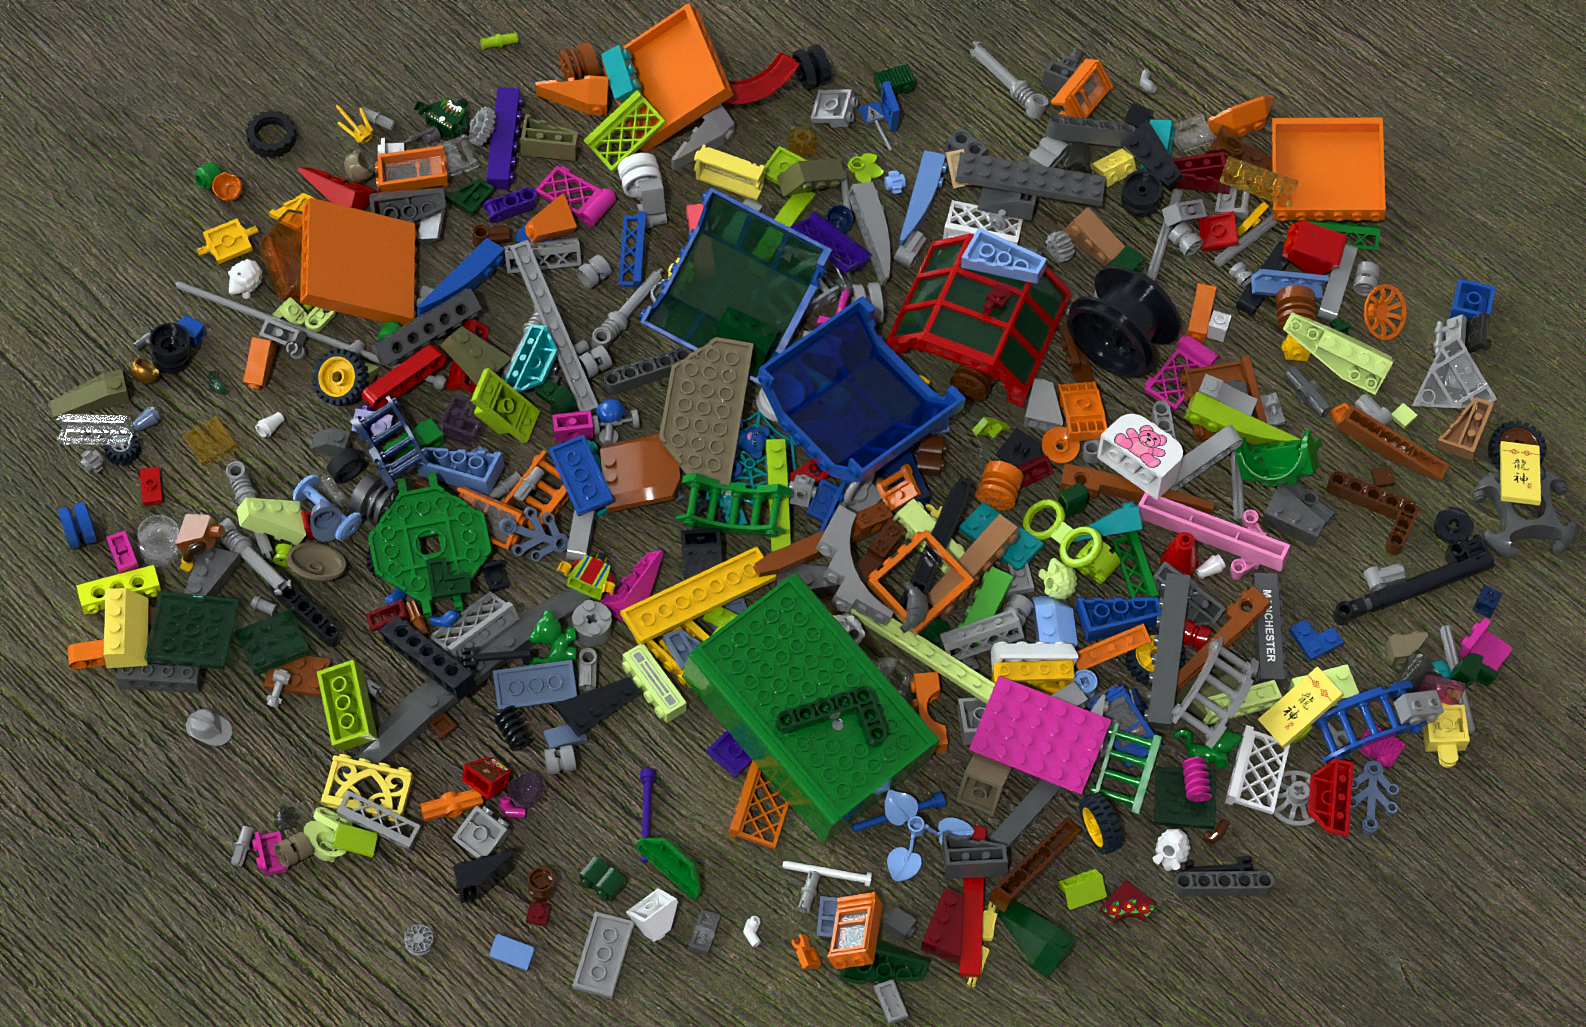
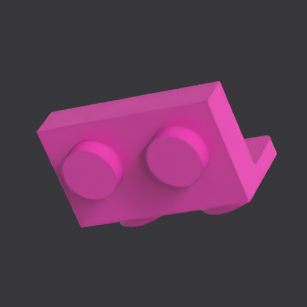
M280 831L261 836L259 832H255L256 839L252 840L254 851H259L260 858H256L258 870H263L264 877L289 871L288 867L285 868L280 864L274 851V845L282 841Z

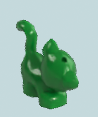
M546 610L534 627V631L529 635V640L536 644H552V649L547 658L533 657L528 666L576 660L575 646L569 645L571 641L576 640L575 628L567 627L563 633L561 623L556 619L554 613L551 610Z
M1186 728L1173 732L1174 738L1186 737L1185 744L1190 758L1202 757L1206 759L1202 763L1208 765V769L1205 771L1210 770V762H1213L1217 769L1228 767L1227 753H1230L1234 746L1242 741L1241 734L1233 733L1231 730L1226 729L1211 749L1207 745L1193 743V733Z

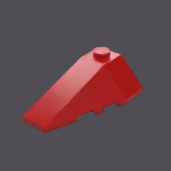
M298 167V171L334 204L364 210L370 203V194L377 193V190L360 183H347L345 178L331 177L330 173L313 167Z

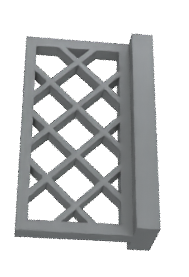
M490 591L461 612L460 618L450 627H441L428 637L439 648H444L453 659L457 658L461 662L463 656L461 649L475 647V651L520 618L511 602L506 603ZM491 599L493 600L492 604L485 605ZM490 610V613L482 614L483 611ZM473 612H477V615L469 616ZM475 621L474 625L467 626V622ZM462 623L461 627H454L455 625ZM459 633V636L451 637L452 634ZM446 635V638L438 639L440 636Z

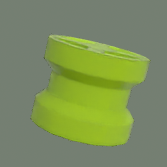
M288 544L276 545V555L273 558V562L279 566L287 567V554L293 546Z

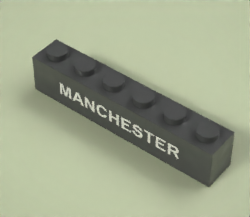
M1254 573L1251 582L1252 586L1270 600V608L1254 623L1256 660L1259 661L1257 680L1258 684L1275 680L1277 686L1281 688L1284 680H1287V669L1284 668L1286 651H1283L1282 647L1285 644V634L1281 632V627L1284 626V616L1280 615L1283 600L1279 598L1282 584L1281 581H1278V573Z

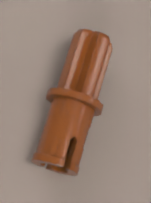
M415 600L407 602L406 609L411 619L410 624L413 625L415 630L419 629L425 637H428L430 633L424 622L425 617L421 615L417 602Z

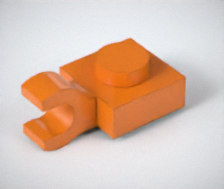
M799 934L800 941L799 939L792 940L793 947L797 949L796 953L799 963L803 969H818L822 964L815 947H810L806 934Z

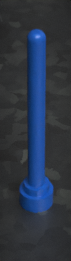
M941 791L934 793L929 800L917 803L918 811L930 807L937 809L946 807ZM886 814L853 824L852 830L857 832L888 822L889 820Z

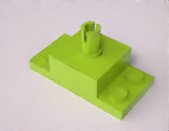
M490 368L483 370L471 402L476 405L474 415L499 435L510 433L521 443H527L540 410Z

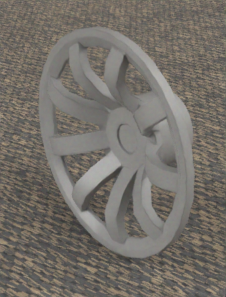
M1298 770L1283 772L1282 778L1291 775L1292 784L1289 786L1281 781L1280 788L1286 792L1278 793L1277 799L1286 798V800L1275 808L1273 815L1281 822L1291 826H1306L1314 823L1315 820L1309 817L1305 806L1306 804L1308 805L1311 775ZM1296 775L1303 776L1308 779L1305 783L1302 781H1297ZM1273 780L1269 784L1268 790L1275 786ZM1266 795L1268 807H1270L1271 801ZM1291 804L1292 808L1289 819H1287L1279 812ZM1297 807H1300L1304 818L1303 821H1294Z

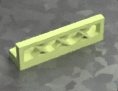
M1275 680L1251 686L1234 717L1230 716L1228 719L1270 709L1282 698ZM1224 693L1207 697L1221 708H1226L1230 701L1228 699L1229 696ZM1205 707L1208 714L1203 719L1204 724L1216 723L1219 719L1218 715Z

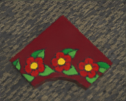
M1125 880L1102 905L1099 911L1114 923L1127 917L1138 918L1144 922L1157 908V904Z

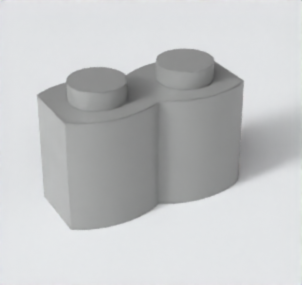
M1048 136L1043 137L1039 147L1030 152L1028 157L1030 158L1029 164L1055 168L1067 154L1069 145L1062 140L1052 139Z

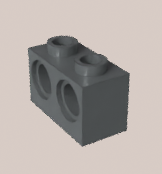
M962 127L946 140L945 151L947 152L964 149L965 153L987 156L988 148L983 142H979L969 131L964 130Z

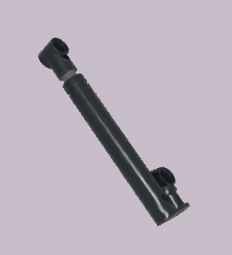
M1479 534L1474 535L1473 539L1466 542L1452 541L1445 553L1447 565L1366 594L1365 599L1358 598L1350 602L1342 601L1336 606L1333 620L1336 624L1343 626L1348 624L1350 620L1367 614V611L1374 613L1380 609H1385L1493 569L1495 564L1492 554Z

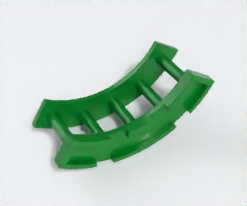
M698 473L683 475L682 483L689 485L691 489L687 514L676 516V520L683 522V525L704 529L720 528V532L767 536L771 538L786 534V530L777 527L780 501L783 498L791 497L792 489L780 484L757 485V489L747 488L746 484L730 482L726 486L717 484L718 480ZM699 490L708 491L710 494L707 519L695 516ZM720 494L731 496L732 498L729 523L714 521L717 500ZM742 498L754 500L750 525H736L739 503ZM764 499H772L769 525H758L761 503Z

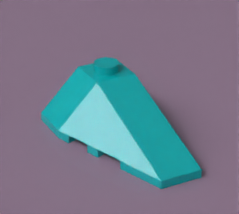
M1134 502L1123 503V507H1119L1087 526L1096 529L1102 537L1143 529L1144 520L1140 505L1134 504ZM1082 535L1074 539L1072 542L1091 539L1093 537L1089 535Z

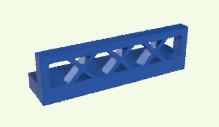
M638 211V216L624 215L619 287L639 288L641 286L646 211ZM627 221H638L637 228L631 231L627 227ZM633 237L636 240V245L630 249L626 241ZM629 254L635 258V262L630 266L624 261ZM628 271L633 275V282L623 281V276Z

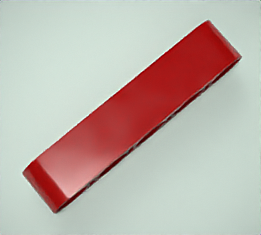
M430 344L366 387L361 394V398L374 410H378L389 403L386 399L387 396L390 395L392 398L399 397L445 364L447 357L437 347Z

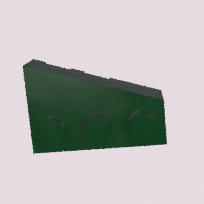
M728 306L721 317L716 333L725 339L754 343L751 358L757 362L756 365L758 367H761L775 343L779 329Z

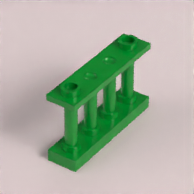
M1115 722V726L1110 725L1107 737L1111 739L1097 784L1093 783L1090 795L1099 793L1105 798L1128 804V807L1132 808L1131 812L1139 814L1162 736L1154 734L1153 738L1149 737V739L1118 730L1119 723ZM1115 737L1145 746L1149 750L1148 757L1140 758L1113 750ZM1109 757L1140 766L1141 769H1144L1142 777L1137 776L1136 778L1107 769ZM1103 777L1135 785L1134 788H1138L1136 796L1132 795L1129 797L1100 788Z

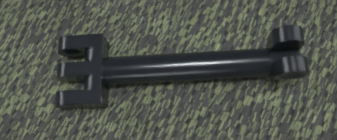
M475 647L461 649L463 655L462 665L465 668L475 669L477 668L476 662L518 658H522L523 665L531 663L530 650L476 654Z
M1238 857V864L1194 867L1193 861H1187L1184 866V872L1253 870V864L1244 863L1252 862V857Z

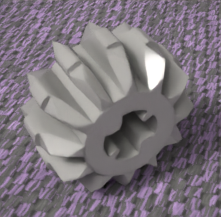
M1062 230L1047 236L1046 248L1053 260L1057 263H1062L1073 257L1075 253L1073 247L1075 245L1072 243V239L1069 238L1068 233L1066 234Z

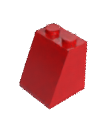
M1301 220L1291 224L1288 228L1282 256L1308 274L1322 275L1339 267L1347 236Z

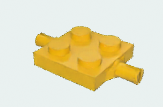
M234 219L203 232L207 245L196 250L199 257L210 252L219 265L253 251L249 242V236L259 232L256 225L245 230L240 225L238 219Z

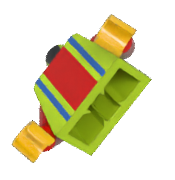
M598 553L595 558L585 555L583 559H578L572 563L562 561L557 569L558 572L562 571L564 576H568V587L599 601L602 599L604 592L610 593V595L614 593V576L610 572L611 566L606 563L608 558L603 553Z

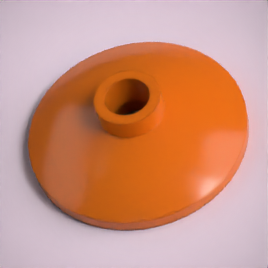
M1054 427L1047 431L1042 439L1044 454L1055 463L1064 464L1072 461L1080 449L1079 441L1068 442L1066 427ZM1062 445L1063 449L1059 450L1056 446Z

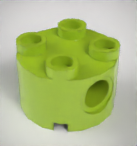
M1091 539L1074 558L1081 559L1086 557L1093 549L1094 540ZM1103 542L1102 550L1097 559L1090 565L1078 568V570L1084 576L1090 575L1101 585L1121 563L1118 555L1115 552L1112 554L1109 551L1111 547Z

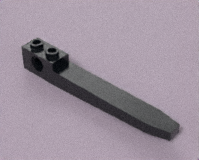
M963 477L959 478L949 492L931 531V535L945 550L969 496L971 481ZM927 543L909 580L914 587L917 586L925 595L942 559ZM905 589L899 602L905 610L908 601L907 589Z

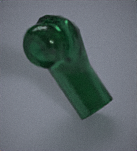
M210 371V390L219 395L227 394L229 388L218 381V372Z

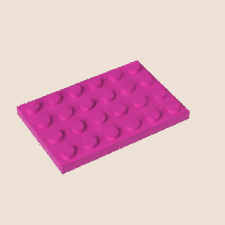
M998 676L969 751L1082 796L1111 720Z

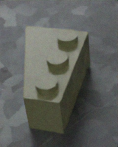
M525 114L521 135L522 156L576 160L578 132L558 125L556 127L546 124L545 120L541 119L538 121L532 119L531 115Z
M840 158L797 161L778 175L777 179L783 197L829 187L836 188L846 179V175Z
M462 326L440 345L476 385L484 369L490 368L494 373H497L512 359Z

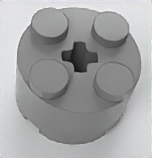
M586 600L574 610L572 627L575 628L576 640L584 646L593 647V645L604 644L610 638L612 633V616L610 610L604 604Z

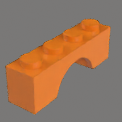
M938 672L914 674L913 681H910V691L915 695V699H912L913 709L917 711V714L940 740L934 753L947 752L946 727L935 722L927 711L929 704L939 698L940 684Z

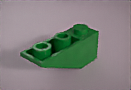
M431 418L420 422L412 429L422 448H438L445 444L444 434ZM407 431L396 440L386 443L383 447V452L408 437ZM413 443L388 459L402 457L415 449Z

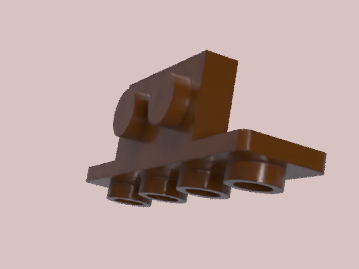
M1067 324L1059 325L1058 330L1062 339L1060 340L1061 348L1066 352V364L1071 368L1075 383L1095 381L1088 358L1073 341Z

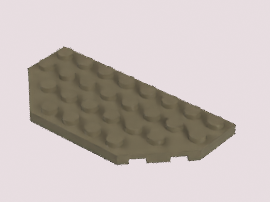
M715 337L702 348H698L682 361L672 365L659 440L686 475L698 473L718 480L717 484L729 485L754 343Z

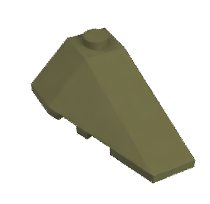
M122 369L102 373L50 401L53 419L130 403Z

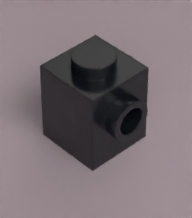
M1133 103L1124 121L1132 124L1137 129L1146 120L1150 122V120L1155 119L1153 116L1154 111L1140 104Z

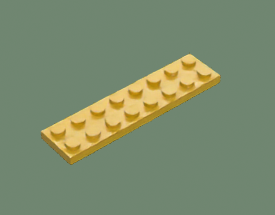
M756 546L621 610L620 615L639 645L775 581L777 576L776 574L762 577L757 575L753 566L764 556Z

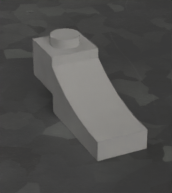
M1205 374L1198 391L1249 416L1252 415L1258 400L1223 382V380Z

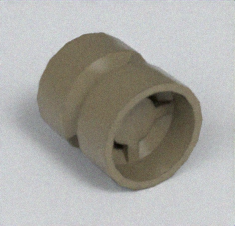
M298 832L290 836L289 840L284 839L274 845L275 855L280 864L285 868L313 854L312 845L303 832Z

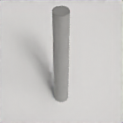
M844 170L846 179L841 182L843 205L851 210V203L848 197L847 171Z

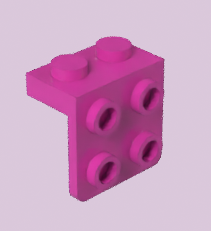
M1484 618L1481 623L1477 621L1471 629L1472 635L1470 637L1466 635L1460 645L1463 647L1459 656L1465 658L1469 654H1479L1484 657L1483 664L1497 671L1511 653L1512 647L1487 631L1491 621Z

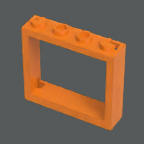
M927 529L922 533L918 531L911 538L912 542L909 545H902L897 550L898 554L894 558L890 556L882 564L883 568L879 571L875 569L868 576L870 579L867 583L869 588L889 609L894 611V614L904 624L906 623V610L878 581L925 540L962 579V582L928 611L924 622H921L916 628L910 629L915 636L967 591L975 581Z

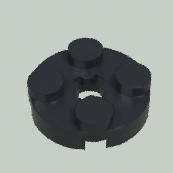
M1448 507L1447 510H1441L1435 518V536L1449 544L1452 541H1466L1472 534L1474 523L1468 517L1469 514L1465 510L1458 507ZM1454 522L1459 528L1453 529L1449 525Z

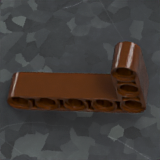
M1333 472L1329 477L1326 487L1330 494L1395 520L1385 544V549L1391 555L1400 554L1418 514L1419 507L1417 503L1343 472Z

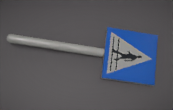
M879 102L858 107L865 124L875 122L889 151H892V147L878 122L886 119Z

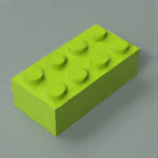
M353 659L317 671L332 746L342 752L378 740L362 665Z

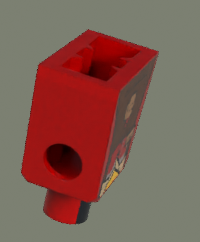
M493 757L472 761L465 764L462 781L489 800L507 788L512 767L507 762L501 764Z

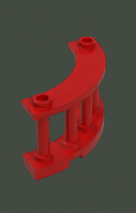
M779 52L775 60L761 73L744 80L728 81L734 95L722 103L743 104L767 97L777 91L778 88L791 78L800 63L796 62V59Z

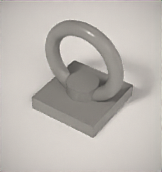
M875 473L861 483L851 481L848 487L844 486L842 492L845 495L841 503L837 502L836 505H841L856 513L882 501L881 495L877 487L872 484Z

